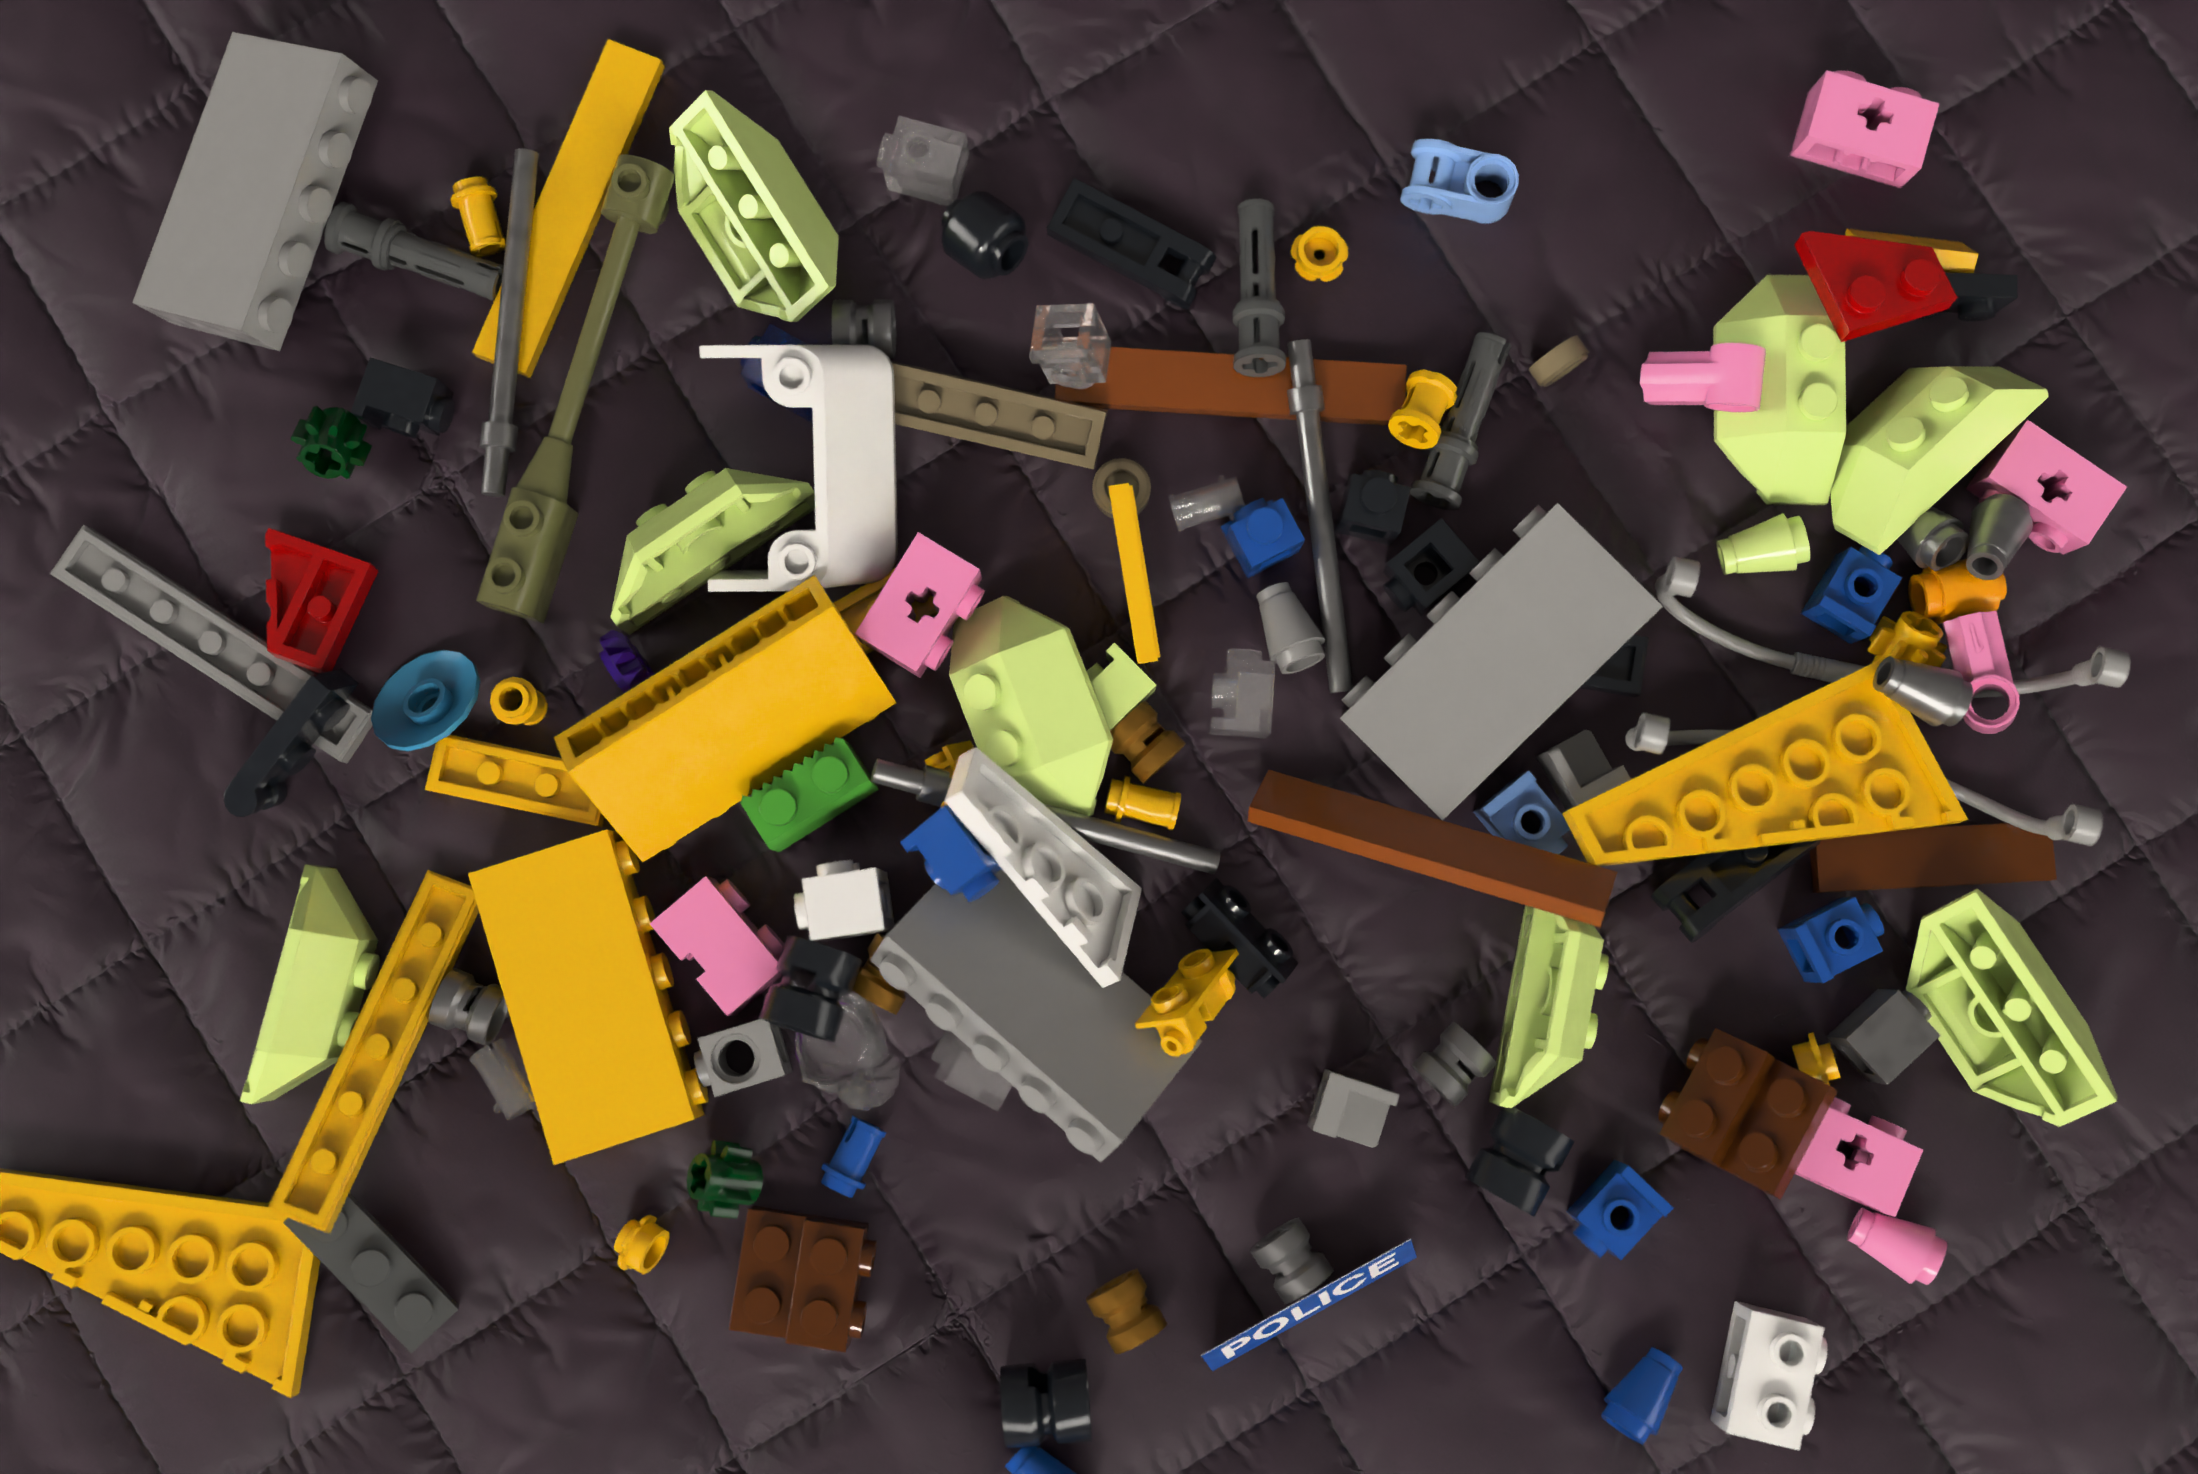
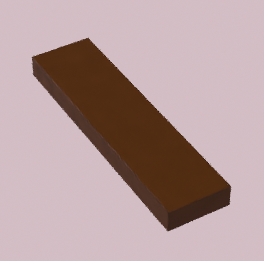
M2008 823L1923 827L1824 839L1810 851L1813 893L2057 880L2053 839L2045 835L2020 829Z

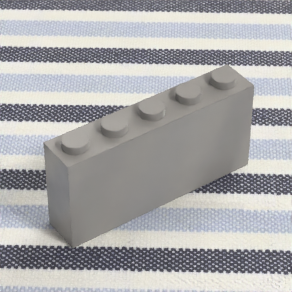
M232 32L132 303L175 325L280 351L292 322L306 278L312 267L327 220L332 212V207L347 165L352 157L355 143L367 110L370 107L378 80L342 53Z
M1558 503L1548 513L1538 504L1512 530L1521 539L1504 556L1494 548L1469 573L1477 583L1461 599L1451 591L1426 615L1434 625L1418 641L1408 633L1384 657L1392 667L1376 683L1366 675L1341 700L1349 709L1340 719L1442 821L1663 607Z
M1003 869L995 874L999 883L988 893L973 902H968L963 893L950 895L946 889L935 884L885 936L870 961L879 968L882 977L891 986L899 990H905L922 1005L934 1024L943 1030L951 1031L971 1048L974 1057L983 1067L990 1071L998 1072L1019 1091L1022 1100L1031 1109L1039 1113H1045L1066 1132L1068 1140L1075 1148L1083 1153L1091 1154L1101 1163L1126 1139L1198 1048L1202 1040L1199 1039L1196 1042L1195 1047L1190 1053L1171 1056L1162 1049L1160 1044L1161 1037L1156 1027L1137 1029L1135 1023L1151 1004V996L1123 972L1120 981L1102 988Z

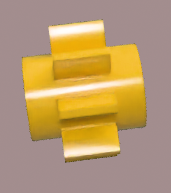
M1903 612L1896 623L1883 616L1869 638L1871 644L1867 650L1876 655L1872 663L1880 659L1883 661L1887 657H1893L1898 660L1902 659L1941 667L1947 658L1943 655L1947 645L1939 642L1943 636L1942 629L1931 619L1915 612Z

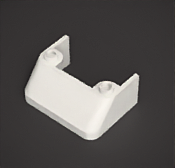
M871 345L700 346V358H762V379L768 395L775 402L786 407H812L816 529L792 530L784 533L774 541L769 550L768 570H722L708 579V592L790 591L814 575L823 588L873 583L888 575L893 569L898 556L894 369L889 357L882 350Z

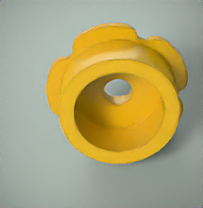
M1325 226L1310 228L1304 234L1296 237L1292 244L1291 256L1296 260L1295 270L1302 278L1308 281L1321 279L1323 282H1329L1336 279L1343 271L1342 263L1348 258V247L1345 240L1332 228ZM1316 251H1323L1325 257L1322 260L1316 259L1314 257Z
M647 1215L640 1222L632 1219L619 1232L614 1244V1250L619 1253L618 1266L620 1269L625 1271L629 1268L641 1274H647L662 1258L668 1246L670 1234L666 1229L656 1224L657 1218L655 1216Z

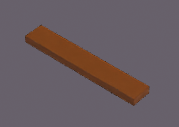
M1058 344L1056 399L1104 409L1297 420L1296 415H1290L1287 390L1293 387L1288 357H1286V367L1280 373L1267 377H1249L1237 373L1233 368L1235 354ZM1313 359L1316 385H1321L1323 389L1325 410L1319 412L1321 422L1388 426L1392 414L1402 408L1405 401L1407 365Z
M1269 769L1249 806L1248 822L1597 927H1601L1617 875L1616 871Z

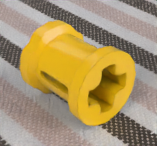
M1422 369L1414 371L1409 375L1406 382V399L1402 408L1392 414L1388 427L1390 433L1403 444L1413 448L1428 449L1437 445L1441 435L1439 423L1445 410L1454 405L1457 399V387L1445 375Z

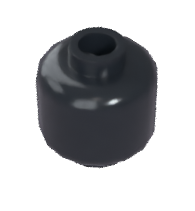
M977 191L965 196L963 199H957L947 207L943 214L941 241L944 252L977 277L992 279L999 275L1006 276L1012 273L1024 259L1029 244L1026 237L1027 231L1024 218L989 192Z

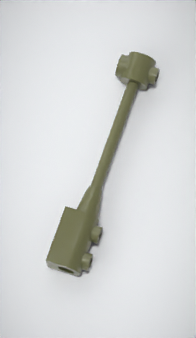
M629 154L618 156L601 209V214L608 220L616 223L548 437L543 438L519 483L511 489L476 598L477 602L488 608L544 624L579 514L567 504L573 454L571 442L638 232L657 233L659 226L665 221L669 212L668 197L675 176L670 170L651 160Z

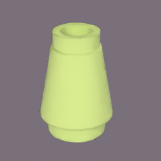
M1782 513L1731 535L1727 539L1717 541L1718 557L1724 575L1735 572L1739 574L1796 571L1797 564L1810 561L1809 540L1805 525L1800 516L1786 518Z

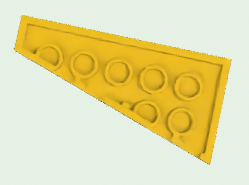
M1882 659L1562 813L1587 863L1599 867L1956 824L1967 821L1968 818L1910 711L1885 696L1884 693L1874 689V675Z
M0 1168V1253L14 1260L23 1259L53 1274L52 1279L70 1288L79 1287L103 1299L102 1304L183 1345L192 1344L222 1359L223 1365L241 1374L248 1372L272 1384L273 1390L289 1398L300 1393L320 1260L283 1223L287 1217L267 1210L270 1203Z

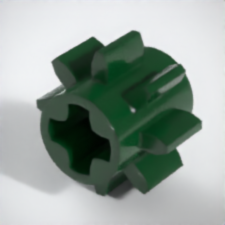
M314 406L307 420H299L291 436L293 442L302 445L296 460L302 462L309 472L318 477L331 479L343 476L345 479H349L355 466H364L371 451L372 445L362 441L367 425L361 424L356 416L344 408L329 407L322 410L318 406Z
M714 1140L711 1145V1154L700 1153L693 1158L687 1173V1190L691 1198L699 1200L697 1205L698 1211L710 1212L712 1217L737 1219L739 1205H752L758 1199L763 1185V1172L759 1162L751 1160L753 1153L751 1148L740 1147L739 1143Z

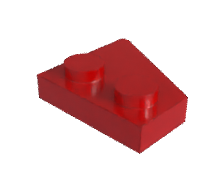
M1815 231L1802 233L1794 245L1841 342L1947 310L1958 298L1933 248L1929 246Z
M268 528L265 534V546L271 551V579H266V602L270 606L271 616L267 622V651L278 659L318 673L331 671L379 571L369 562Z

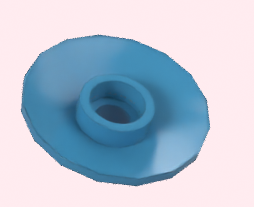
M448 650L423 654L403 665L386 681L375 699L371 716L375 735L391 749L403 751L429 747L449 736L467 718L478 699L481 680L476 665L461 652Z

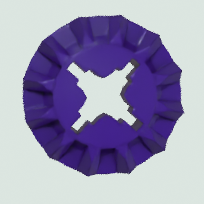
M610 630L599 638L604 649L599 653L600 658L623 693L655 675L648 662L627 636L618 631Z

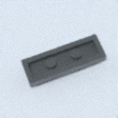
M350 1192L331 1233L321 1231L290 1218H286L283 1222L411 1354L459 1310V1304Z

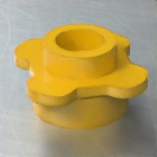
M1814 1032L1808 1033L1810 1041L1792 1046L1799 1071L1830 1085V1080L1841 1078L1830 1043L1817 1045Z

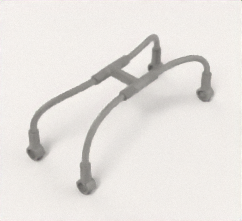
M1673 556L1666 573L1656 580L1655 590L1657 599L1673 617L1700 635L1730 650L1774 666L1790 669V673L1793 675L1830 683L1866 667L1795 652L1794 655L1778 652L1737 637L1702 619L1674 597L1675 595L1686 597L1693 595L1700 573L1699 561ZM2099 647L2093 653L2091 660L2076 664L2072 670L2040 677L2013 680L2019 694L2046 691L2074 684L2089 686L2097 683L2119 688L2128 676L2130 655L2128 652ZM1984 690L1977 693L1973 698L1999 697L2003 695L1994 690ZM1642 713L1637 726L1627 732L1625 741L1632 750H1643L1661 754L1665 746L1706 744L1733 730L1669 731V718ZM1947 779L1957 800L2020 829L2045 835L2053 840L2063 839L2089 846L2094 845L2100 836L2103 817L2098 809L2072 804L2066 809L2064 815L2041 820L2018 812Z

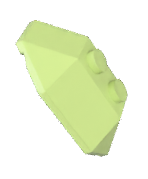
M705 90L669 127L671 145H675L674 176L678 212L738 307L764 315L779 317L788 322H798L836 287L839 236L779 140L712 90Z
M1767 275L1713 327V345L1719 343H1744L1761 346L1766 349L1760 410L1754 412L1714 410V442L1737 470L1757 489L1756 493L1766 504L1826 505L1829 501L1830 491L1846 436L1845 341H1840L1809 275Z
M1946 366L1908 368L1846 426V436L1830 491L1832 520L1835 530L1876 554L1881 555L1923 513L1929 510L2049 397L2047 389L2002 367Z
M725 468L718 474L715 471H708L695 478L685 488L687 495L669 507L666 504H660L646 511L636 521L638 528L630 532L626 537L610 616L615 625L627 634H632L707 583L709 578L722 570H726L815 509V491L808 482Z
M1002 596L976 608L967 621L958 617L953 625L952 640L954 642L951 647L949 677L977 748L1041 803L1087 816L1094 815L1097 803L1095 798L1104 777L1113 737L1070 628L1020 604V602L1009 596Z
M310 864L304 865L298 895L240 1102L256 1104L275 1100L336 1063L360 1014L359 1009L364 991L372 987L377 977L380 958L375 954L378 939L340 873L335 868Z
M1978 888L1922 917L1906 991L1916 996L1930 1011L1932 1017L1928 1022L1941 1035L1938 1040L1973 1092L2012 1108L2041 1116L2042 1120L2059 1127L2117 1102V1094L2087 1022L2016 919Z
M1525 905L1489 1102L1502 1107H1514L1582 1061L1584 1048L1591 1049L1593 1047L1598 1028V1015L1591 1013L1595 989L1601 990L1604 987L1609 967L1608 955L1602 954L1604 940L1593 925Z

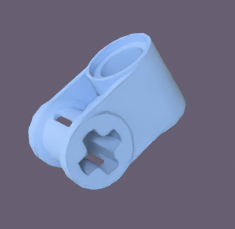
M1420 139L1413 143L1411 154L1415 158L1411 180L1409 186L1402 190L1400 197L1401 203L1406 207L1422 213L1444 214L1487 224L1500 220L1507 213L1519 184V174L1516 166L1507 157L1500 154H1491L1459 147L1439 139ZM1431 170L1435 171L1433 183H1429ZM1481 181H1492L1501 188L1503 194L1495 198L1483 196L1477 191L1475 184Z

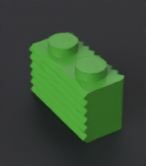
M835 737L834 744H825L823 752L815 750L813 758L804 756L803 764L794 763L793 770H784L782 778L773 776L772 784L763 782L761 791L753 789L751 797L742 796L741 805L768 848L775 852H781L879 789L876 783L871 782V775L852 745L842 738Z

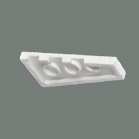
M977 747L960 755L945 802L1099 985L1104 988L1120 981L1142 888Z

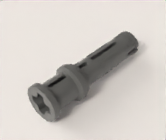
M1265 199L1246 200L1238 206L1241 301L1236 304L1232 313V323L1238 328L1239 351L1234 355L1233 368L1237 373L1249 377L1273 376L1283 371L1286 367V355L1280 350L1279 327L1285 320V310L1281 303L1276 300L1273 228L1275 211L1273 203ZM1258 244L1259 272L1256 274V245Z
M343 201L334 207L327 221L324 243L329 252L342 254L344 251L370 259L375 268L383 271L391 270L395 267L407 269L450 286L476 293V295L488 298L491 301L495 300L502 284L503 264L484 260L464 251L407 232L406 227L394 218H386L382 221L357 212L353 204Z
M1480 332L1475 335L1468 361L1457 385V399L1448 411L1437 445L1428 448L1430 454L1420 480L1412 482L1410 494L1417 500L1444 510H1458L1460 508L1462 497L1459 495V491L1469 465L1476 464L1479 457L1478 446L1475 443L1478 431L1489 407L1501 369L1511 349V344L1506 343V339L1486 332Z

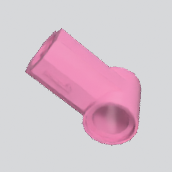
M1719 343L1712 345L1710 351L1649 352L1647 360L1642 363L1640 385L1644 394V402L1650 405H1704L1712 410L1726 412L1760 410L1766 349L1752 344Z
M1997 611L1977 612L1943 622L1942 625L1952 668L1962 674L1963 680L1971 683L1973 697L1981 691L1994 690L2000 692L2008 703L2007 712L2002 717L1993 720L1979 717L1970 704L1968 711L1963 717L1965 723L1974 731L1982 734H1996L2005 730L2015 719L2020 706V698L2013 682Z

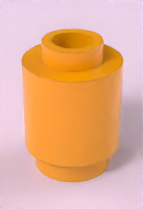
M1967 559L1958 560L1955 564L1938 571H1933L1930 567L1924 568L1921 574L1913 575L1909 580L1908 595L1912 611L1931 619L1936 624H1942L1959 616L1977 612L1997 611L2000 600H2003L2007 593L2004 573L1993 580L1979 579L1967 570Z

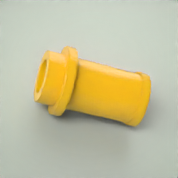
M469 177L456 182L452 186L454 194L450 197L452 207L460 211L470 244L471 255L488 256L503 251L506 246V238L503 236L493 203L497 198L496 189L489 186L487 179L484 177Z
M510 677L503 679L496 684L491 692L490 705L492 712L499 720L506 724L518 725L524 723V725L531 726L539 723L547 714L548 704L545 696L536 690L532 683L523 678ZM523 698L521 706L517 709L518 702Z
M1124 776L1123 781L1111 780L1104 813L1115 815L1114 822L1120 823L1123 817L1167 827L1169 830L1174 829L1182 793H1173L1130 783V776Z

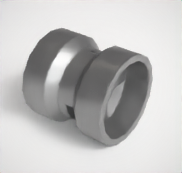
M893 299L874 300L870 306H858L853 300H834L832 305L833 345H871L882 350L889 358H894L896 351V320ZM866 319H868V339H867Z
M453 968L445 976L435 994L429 1011V1022L445 1030H451L455 1027L464 1030L470 1040L487 1046L499 1033L508 1014L502 988L497 984H490L488 986L475 982L472 974Z
M1452 1022L1441 1033V1043L1433 1052H1423L1412 1064V1067L1452 1106L1457 1107L1468 1095V1085L1476 1077H1485L1497 1063L1470 1034L1458 1024Z
M1299 1217L1284 1223L1267 1234L1250 1250L1260 1268L1269 1269L1272 1274L1277 1275L1273 1287L1284 1304L1293 1302L1306 1295L1324 1282L1334 1271L1323 1253L1310 1251L1312 1248L1308 1243L1310 1234Z

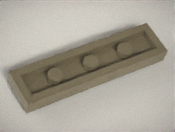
M891 361L894 369L895 424L1094 470L1108 410Z

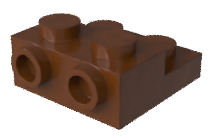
M1715 1028L1710 1039L1702 1037L1692 1046L1687 1057V1068L1692 1072L1682 1091H1671L1662 1102L1658 1118L1664 1125L1659 1134L1683 1150L1781 1200L1838 1091L1831 1085L1776 1060L1768 1052Z
M750 1206L747 1210L728 1330L784 1338L786 1344L846 1352L852 1338H862L866 1321L868 1302L858 1300L861 1276L871 1278L876 1256L877 1241L867 1239L869 1223Z

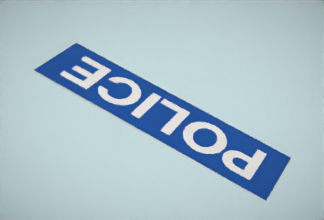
M1411 1239L1204 1353L1201 1357L1210 1369L1214 1371L1414 1260L1417 1256Z

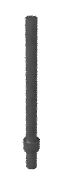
M524 148L516 149L514 155L489 418L487 422H482L480 448L485 449L481 494L490 497H505L509 453L516 451L518 427L512 425L539 157L538 152Z
M1295 340L1287 343L1293 387L1287 390L1290 415H1296L1322 632L1325 638L1324 649L1330 693L1351 691L1353 683L1319 413L1325 410L1323 389L1321 385H1316L1311 340Z
M877 758L872 771L871 782L916 794L917 801L940 807L942 802H945L951 778H949V771L925 765L922 771ZM1044 804L1085 840L1210 874H1215L1220 862L1219 851Z

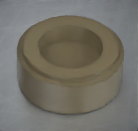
M1575 335L1546 353L1528 370L1540 387H1547L1588 358L1587 354L1589 351L1579 336Z
M1119 458L1108 461L1095 474L1092 485L1094 502L1098 509L1110 518H1113L1108 486L1129 483L1130 486L1133 485L1137 515L1148 504L1151 492L1149 476L1145 469L1133 460Z

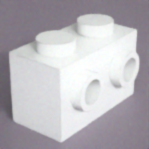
M853 860L816 865L817 876L803 878L804 893L794 895L798 927L800 930L807 929L812 941H831L890 932L895 926L887 872L878 868L860 870L859 863H853Z
M1735 1301L1710 1421L1728 1434L1800 1451L1802 1436L1807 1435L1811 1431L1815 1417V1403L1810 1398L1815 1374L1822 1372L1827 1358V1341L1823 1337L1824 1327L1804 1317Z

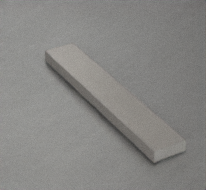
M85 525L81 527L50 572L52 576L275 720L280 718L311 675L317 674L307 668L276 658L267 651L266 640ZM351 695L346 700L350 705V709L344 718L332 729L323 731L314 742L315 746L344 763L349 762L373 726L371 721L373 709Z

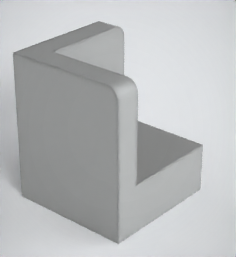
M1584 730L1536 756L1566 811L1631 780L1623 765L1612 769L1590 730Z
M1325 1069L1307 1126L1313 1131L1334 1138L1338 1136L1374 1148L1378 1145L1390 1105L1397 1106L1400 1094Z

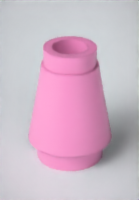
M1864 1208L1857 1212L1847 1235L1848 1241L1858 1245L1861 1250L1909 1284L1917 1280L1925 1285H1929L1937 1275L1947 1251V1241L1935 1236L1936 1231L1934 1228L1871 1212Z

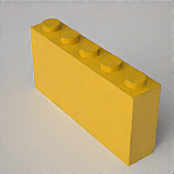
M814 575L558 734L554 739L568 774L638 858L644 862L660 851L670 848L679 839L706 822L724 814L730 807L740 802L742 796H749L752 794L753 789L759 790L762 788L763 782L772 784L773 776L780 777L783 775L784 770H791L794 763H802L804 756L810 758L814 755L815 750L823 752L824 745L834 743L835 737L842 738L862 724L874 720L880 713L897 702Z
M608 829L468 873L554 1165L695 1120L705 1115L702 1104L709 1100L707 1087H703L696 1068L691 1069L684 1046L691 1044V1035L686 1018L681 1010L673 1011L667 988L674 986L670 964L663 952L656 954L650 931L654 930L650 923L656 919L652 905L646 895L639 897L632 874L639 873L640 871L637 855L622 840L618 832Z

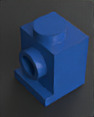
M1264 498L1253 501L1233 514L1235 519L1220 527L1247 579L1298 553L1305 541L1283 498L1275 502L1273 500L1266 502Z
M1861 546L1858 551L1850 547L1835 555L1800 614L1850 644L1872 635L1876 628L1874 624L1902 577L1889 570L1893 561L1885 553L1878 555L1864 546ZM1855 580L1870 589L1865 597L1860 596L1855 591Z
M944 805L900 842L906 852L920 850L926 859L925 868L927 873L938 886L946 889L950 895L963 893L968 902H973L988 893L999 883L995 874L1002 868L949 805Z
M1856 897L1838 898L1777 929L1804 982L1825 983L1833 979L1835 975L1883 952L1877 939L1884 934L1882 921L1870 904L1863 903L1859 905ZM1839 927H1842L1850 942L1845 948L1838 946L1835 941V932Z
M1614 1159L1566 1212L1579 1224L1573 1231V1234L1599 1258L1608 1251L1611 1255L1622 1260L1662 1216L1666 1217L1671 1212L1673 1207L1629 1165ZM1617 1206H1625L1629 1216L1619 1227H1613L1610 1222L1612 1210Z

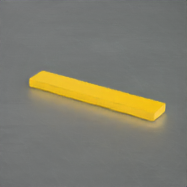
M610 39L607 40L533 210L517 371L518 374L531 378L600 219L602 205L618 156L628 154L665 68L661 59ZM501 286L472 351L476 357L493 364Z
M427 870L267 1210L331 1233L429 1021V1011L435 994L445 976L453 969L479 913L472 886Z

